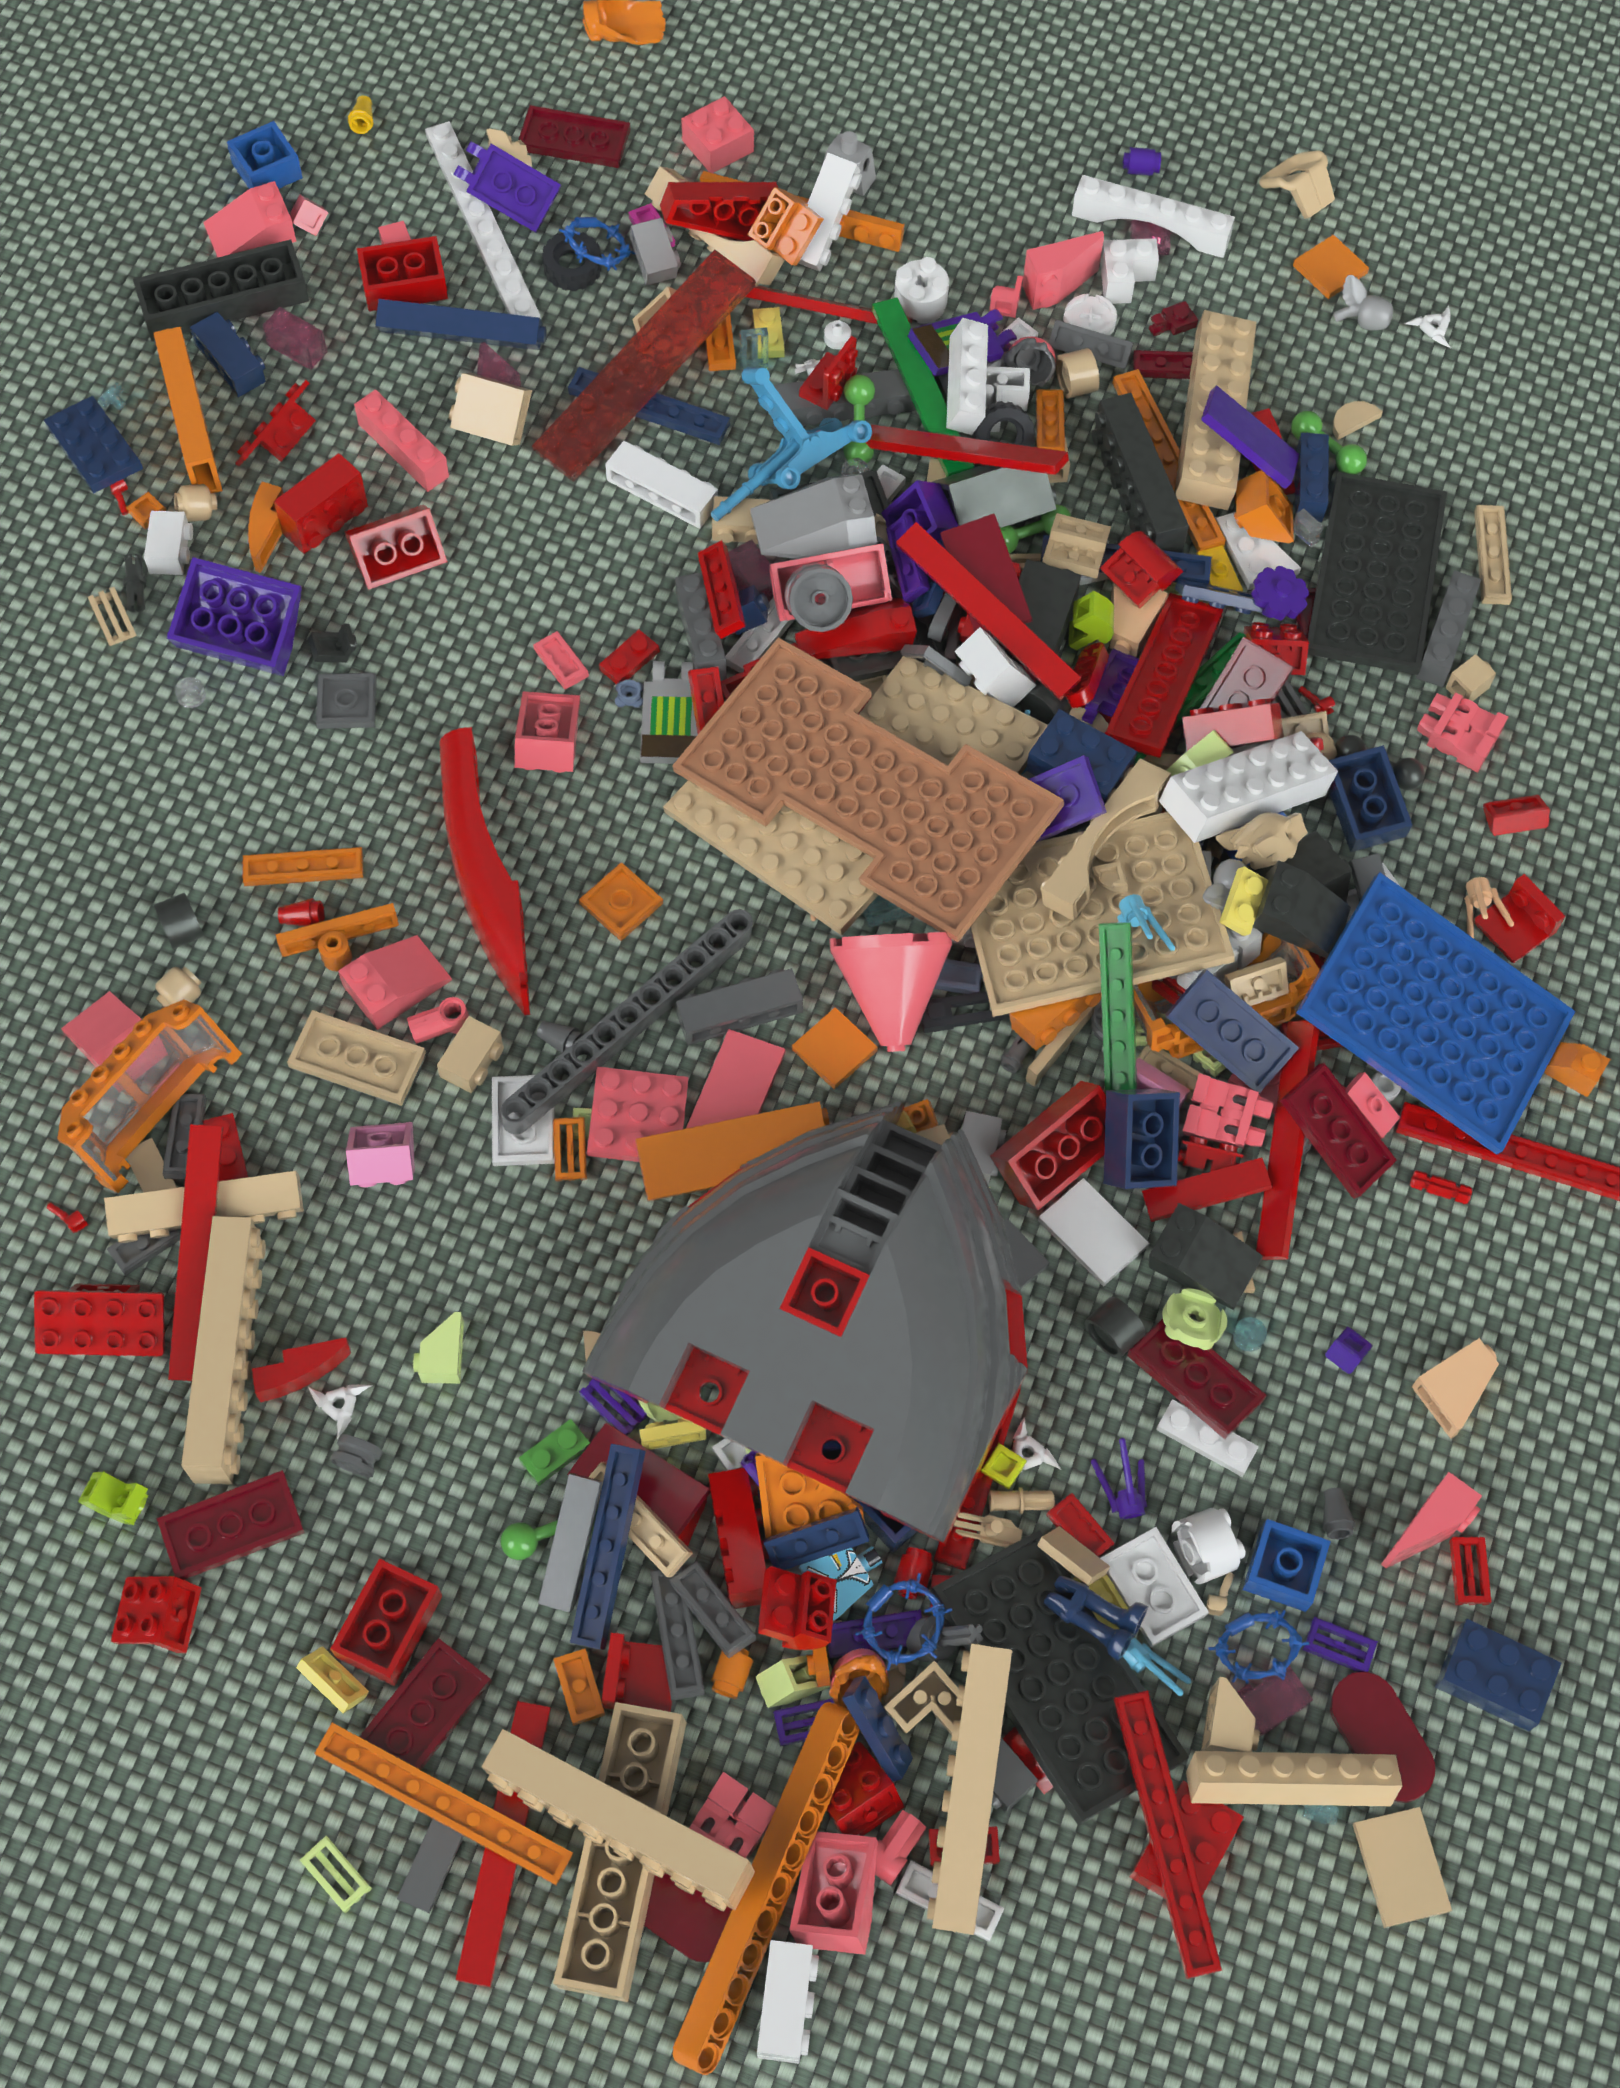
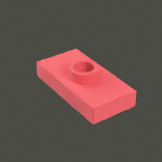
M558 631L533 644L535 652L564 690L589 677L586 667Z
M1366 1072L1358 1073L1344 1089L1381 1139L1400 1119V1116Z

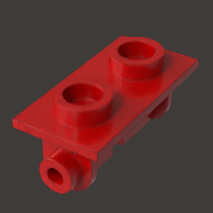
M1189 1136L1188 1141L1181 1140V1143L1187 1144L1186 1150H1179L1178 1161L1183 1162V1166L1204 1170L1206 1159L1212 1160L1210 1171L1239 1164L1235 1162L1236 1157L1243 1158L1244 1155L1237 1153L1238 1147L1220 1143L1219 1148L1206 1146L1207 1139Z

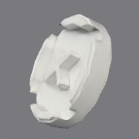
M1082 294L1074 297L1066 305L1063 321L1110 336L1114 332L1117 323V311L1112 302L1103 296L1096 295V297L1089 296V294Z

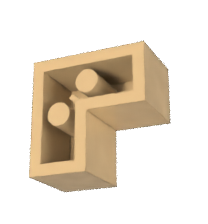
M935 1661L931 1662L883 1706L904 1733H908L931 1711L952 1735L954 1720L961 1721L962 1707L956 1706L958 1687Z

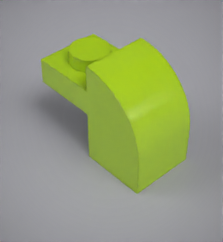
M1092 591L1073 603V620L1069 622V646L1078 650L1095 640L1104 644L1108 643L1114 634V605L1108 598L1096 591Z
M93 1472L78 1502L111 1519L124 1524L134 1525L149 1495L146 1494L148 1489L138 1483L126 1484L105 1472Z

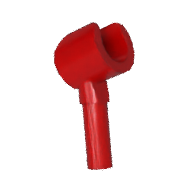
M124 479L110 485V490L118 501L121 514L127 515L129 512L122 493L128 490V486Z
M1301 686L1298 689L1299 693L1314 704L1315 712L1326 711L1327 715L1334 712L1331 707L1335 706V701L1331 696L1320 700L1305 687Z
M52 1202L46 1207L49 1211L60 1217L73 1233L79 1232L88 1225L78 1210L68 1215L67 1212Z

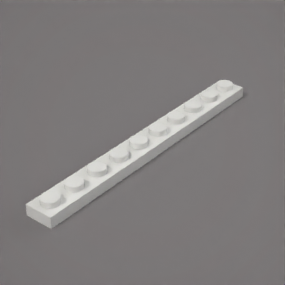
M450 121L426 128V137L508 314L540 318L539 311L489 205L466 192L469 184L453 175L458 165L473 173V170Z
M882 465L878 469L877 474L887 501L890 503L905 485L906 477ZM774 597L769 602L770 609H768L767 623L746 631L725 656L726 665L739 673L744 671L743 665L761 658L794 621L779 620Z

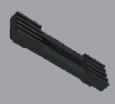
M985 991L931 999L921 1021L923 1032L931 1033L951 1030L958 1026L1010 1019V1015L1008 1013L993 1017L991 1010L952 1015L951 1008L988 1003L989 999Z

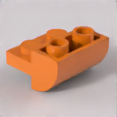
M774 187L748 235L766 249L773 250L791 265L797 266L824 219L808 207L809 204L786 190Z

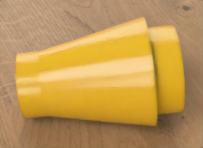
M359 96L348 115V124L355 133L365 134L373 127L372 100L368 96Z

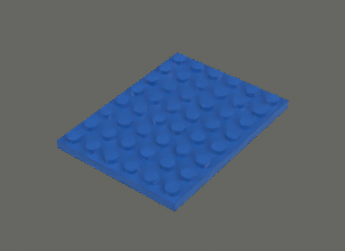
M1381 872L1374 876L1296 1011L1298 1015L1496 1155L1504 1150L1576 1012Z

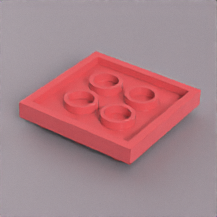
M597 1067L587 1156L639 1162L635 1142L637 1138L683 1129L689 1077Z

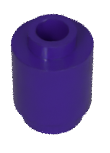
M1130 147L1129 152H1124L1122 167L1127 169V174L1153 176V173L1159 174L1161 152H1156L1152 148Z

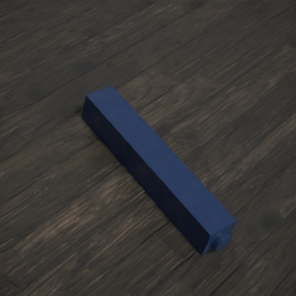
M378 299L375 326L380 332L540 350L541 343L546 341L547 329L546 326H543V322L539 317Z

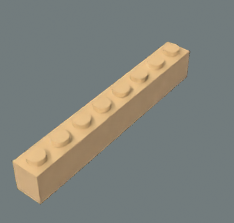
M971 1644L970 1651H963L961 1671L967 1672L966 1685H959L956 1706L962 1707L961 1721L954 1720L951 1741L958 1743L956 1756L949 1755L946 1776L953 1777L951 1791L944 1790L942 1811L948 1812L946 1826H939L937 1847L943 1848L941 1862H934L932 1883L938 1884L936 1898H929L927 1919L933 1920L932 1928L971 1935L975 1933L1012 1650Z

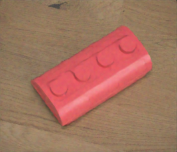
M883 543L770 564L771 584L780 621L795 619L788 610L784 597L787 581L792 573L802 565L814 562L828 564L843 575L852 591L853 602L851 609L892 601ZM817 594L815 601L818 602L819 597L824 596V594Z

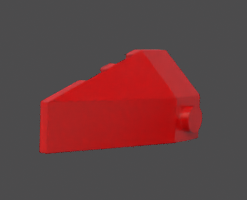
M892 598V601L852 609L846 620L833 630L818 632L804 629L795 633L794 637L796 645L800 650L816 659L899 651L903 649L905 644L913 645L917 630L911 606L902 598Z

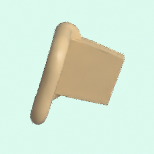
M1319 150L1302 152L1291 156L1264 174L1259 181L1260 186L1264 189L1281 187L1291 191L1304 219L1310 218L1335 200L1326 168L1328 158ZM1295 171H1305V172H1301V173L1289 175V174H1291V173H1293V172H1295Z

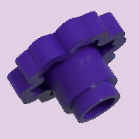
M1277 566L1273 570L1266 567L1253 581L1255 588L1252 590L1251 595L1256 606L1263 608L1261 614L1265 617L1275 618L1280 621L1286 616L1295 619L1307 606L1305 599L1309 595L1306 583L1304 580L1296 578L1295 572L1291 569Z

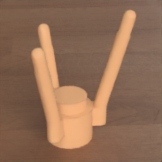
M1477 877L1466 883L1468 895L1464 899L1467 908V934L1474 939L1473 906L1480 909L1483 919H1487L1486 907L1491 904V900L1494 901L1510 927L1514 926L1510 914L1499 898L1497 889L1490 887L1487 878Z

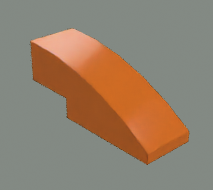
M263 481L255 494L248 524L250 553L255 571L259 573L262 572L282 535L274 500L284 494L281 487Z

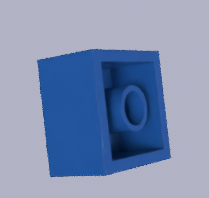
M274 121L227 141L231 162L249 189L273 181L276 182L278 189L303 178L298 155Z
M1266 1519L1260 1529L1242 1590L1306 1612L1313 1604L1331 1541Z

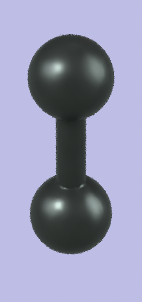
M1356 735L1342 736L1335 743L1337 750L1335 758L1367 750L1366 745ZM1407 757L1398 760L1396 763L1390 761L1400 789L1413 790L1421 785L1424 780L1425 771L1423 765L1418 760Z

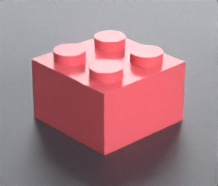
M725 96L681 118L682 141L710 173H714L754 152V129Z

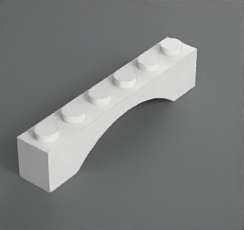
M1082 175L1079 182L1072 216L1096 223L1112 219H1135L1150 222L1178 234L1197 251L1222 258L1226 252L1235 219L1231 215Z

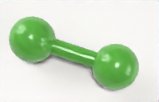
M859 374L847 380L844 386V395L847 401L854 405V421H865V405L872 401L875 395V386L869 377ZM851 441L843 447V453L849 463L855 466H862L872 459L874 449L869 448L866 443Z
M1302 411L1292 421L1291 430L1297 440H1299L1301 432L1326 434L1322 431L1321 418L1315 412ZM1329 436V451L1336 455L1335 461L1338 470L1354 475L1362 472L1367 464V455L1364 449L1356 444L1342 446Z
M1055 504L1056 510L1041 514L1039 521L1017 529L1010 525L1000 528L1009 554L1016 549L1020 539L1042 531L1050 535L1056 513L1071 517L1069 510L1063 505Z
M558 1520L534 1529L522 1522L509 1525L501 1535L500 1543L503 1552L514 1560H524L530 1557L535 1552L538 1541L555 1535Z

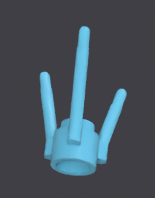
M1129 895L1120 901L1119 908L1121 914L1117 917L1119 922H1131L1132 927L1141 926L1146 937L1152 939L1153 935L1146 922L1148 920L1169 950H1175V946L1153 916L1150 907L1145 906L1140 895Z
M1136 1638L1131 1640L1123 1657L1132 1671L1135 1670L1139 1674L1147 1667L1177 1695L1182 1696L1183 1690L1159 1669L1152 1660L1186 1684H1190L1191 1679L1153 1652L1145 1643L1141 1644Z

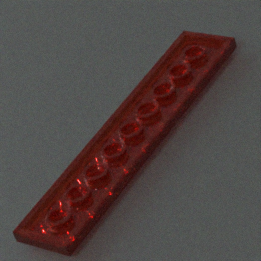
M714 249L532 445L533 450L574 482L756 286L755 279Z

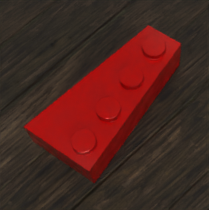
M668 182L660 208L667 224L743 241H752L754 239L748 233L774 187L778 188L776 182Z
M744 1468L709 1473V1487L729 1602L735 1609L761 1605L764 1573L766 1570L765 1560H769L764 1540L760 1539L759 1528H764L761 1509H755L753 1497L758 1496L757 1485Z

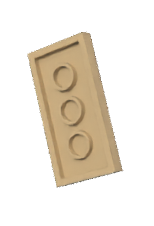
M312 1010L287 1063L290 1068L402 1106L426 1051L423 1047Z

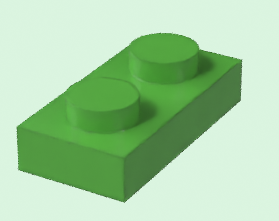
M569 1419L520 1456L519 1461L538 1486H540L581 1455L590 1442L572 1419Z

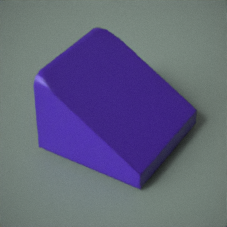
M1347 1326L1333 1342L1325 1356L1347 1374H1351L1373 1345Z

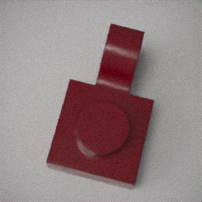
M1183 301L1164 308L1161 313L1153 315L1151 320L1154 324L1150 325L1148 329L1153 336L1160 335L1168 330L1173 335H1177L1196 328L1199 320L1187 302Z

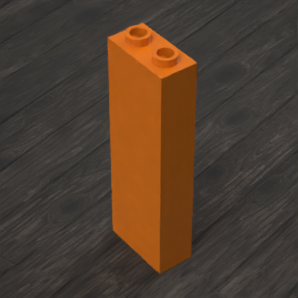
M181 327L153 332L191 485L205 484L209 488L210 493L222 492V485Z
M819 1101L637 1138L635 1142L647 1201L714 1188L740 1169L741 1165L810 1130L829 1125L827 1109L821 1108Z

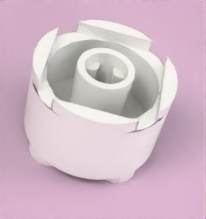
M931 257L911 261L898 268L895 279L894 298L898 297L905 315L913 317V319L917 320V323L921 324L939 319L944 313L948 301L949 277L946 271Z
M1208 1508L1177 1520L1172 1525V1533L1177 1531L1178 1540L1173 1542L1177 1558L1188 1576L1195 1575L1198 1578L1194 1581L1196 1584H1203L1237 1570L1240 1559L1245 1557L1244 1546L1239 1539H1235L1230 1527V1516L1224 1508L1219 1510Z

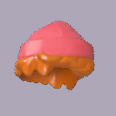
M861 1648L852 1650L841 1657L834 1665L830 1675L831 1689L829 1690V1696L832 1697L833 1702L847 1707L842 1697L853 1679L864 1675L871 1687L877 1692L881 1702V1698L889 1693L890 1687L887 1667L881 1656L870 1649Z

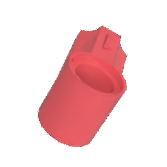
M449 997L443 1000L440 1006L408 1017L407 1022L414 1041L418 1044L449 1032L457 1034L470 1015L461 999ZM452 1013H461L459 1017L455 1019H449V1016Z
M902 1810L883 1840H878L875 1875L890 1886L901 1873L908 1861L906 1858L917 1845L927 1828L912 1814Z

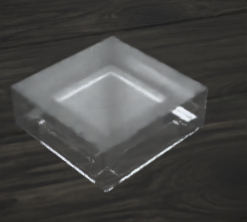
M1303 508L1296 514L1293 529L1294 533L1312 548L1319 542L1323 525Z

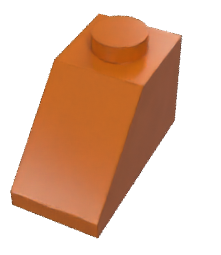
M1559 1042L1544 1074L1588 1097L1608 1065L1610 1058L1584 1044Z

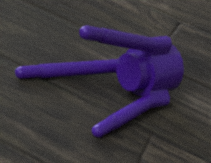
M1121 1437L1119 1444L1126 1489L1118 1491L1117 1499L1097 1460L1092 1459L1091 1464L1110 1502L1112 1513L1119 1512L1120 1519H1132L1145 1515L1144 1508L1147 1507L1145 1498V1462L1143 1459L1138 1460L1137 1492V1488L1133 1487L1126 1440Z

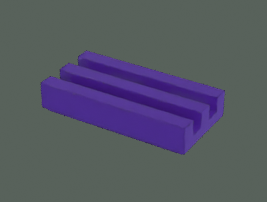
M592 1379L586 1388L583 1387L579 1393L612 1427L628 1436L648 1417L644 1410L629 1395L606 1385L637 1415L634 1419L600 1385L602 1382ZM594 1390L628 1423L626 1427L591 1394Z
M1317 1617L1312 1619L1310 1630L1306 1637V1642L1309 1641L1310 1645H1304L1302 1650L1357 1672L1369 1671L1378 1641ZM1317 1629L1367 1647V1652L1316 1633ZM1313 1641L1319 1642L1326 1646L1332 1647L1334 1649H1337L1339 1651L1364 1660V1662H1359L1352 1658L1346 1657L1344 1655H1341L1339 1653L1316 1645L1313 1643Z
M833 1699L773 1711L780 1747L804 1742L809 1731L785 1736V1732L812 1726L815 1717L783 1724L782 1718L818 1711L824 1703H834Z

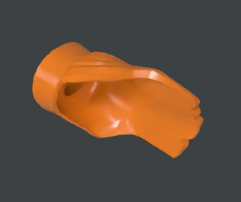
M583 1L584 19L582 22L591 41L605 39L609 42H626L635 45L658 43L663 39V32L666 29V20L663 18L664 14L661 10L662 4L660 1Z

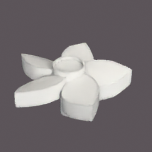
M810 359L805 361L804 364H795V374L807 370L809 376L820 360Z

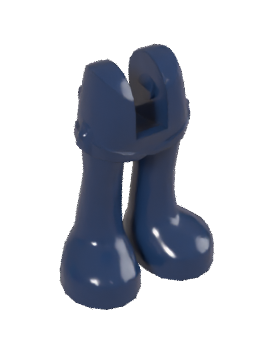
M1059 1576L1054 1583L1055 1588L1071 1600L1056 1593H1048L1044 1604L1064 1622L1077 1625L1103 1643L1107 1648L1108 1654L1119 1661L1127 1651L1131 1639L1136 1636L1146 1616L1148 1606L1135 1602L1128 1609L1120 1608L1103 1599L1089 1589V1586L1085 1583L1065 1576ZM1086 1607L1097 1613L1119 1629H1113L1084 1612L1083 1608Z

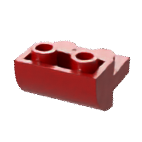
M1143 531L1134 532L1118 544L1120 548L1100 567L1101 571L1139 609L1159 590L1163 592L1183 573V570Z
M773 1566L767 1568L764 1573L758 1633L782 1640V1647L795 1650L819 1649L831 1643L837 1580L810 1571L799 1575Z

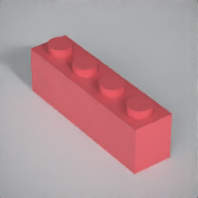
M376 389L354 404L358 425L427 492L449 477L446 456Z

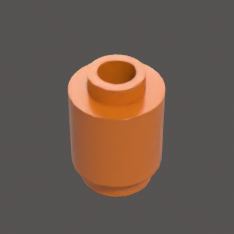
M331 931L325 933L319 939L318 949L326 968L338 972L351 963L352 953L344 934Z
M743 1648L729 1659L721 1651L711 1679L713 1682L712 1691L728 1698L737 1699L739 1692L744 1690L753 1664V1659L748 1657V1650Z

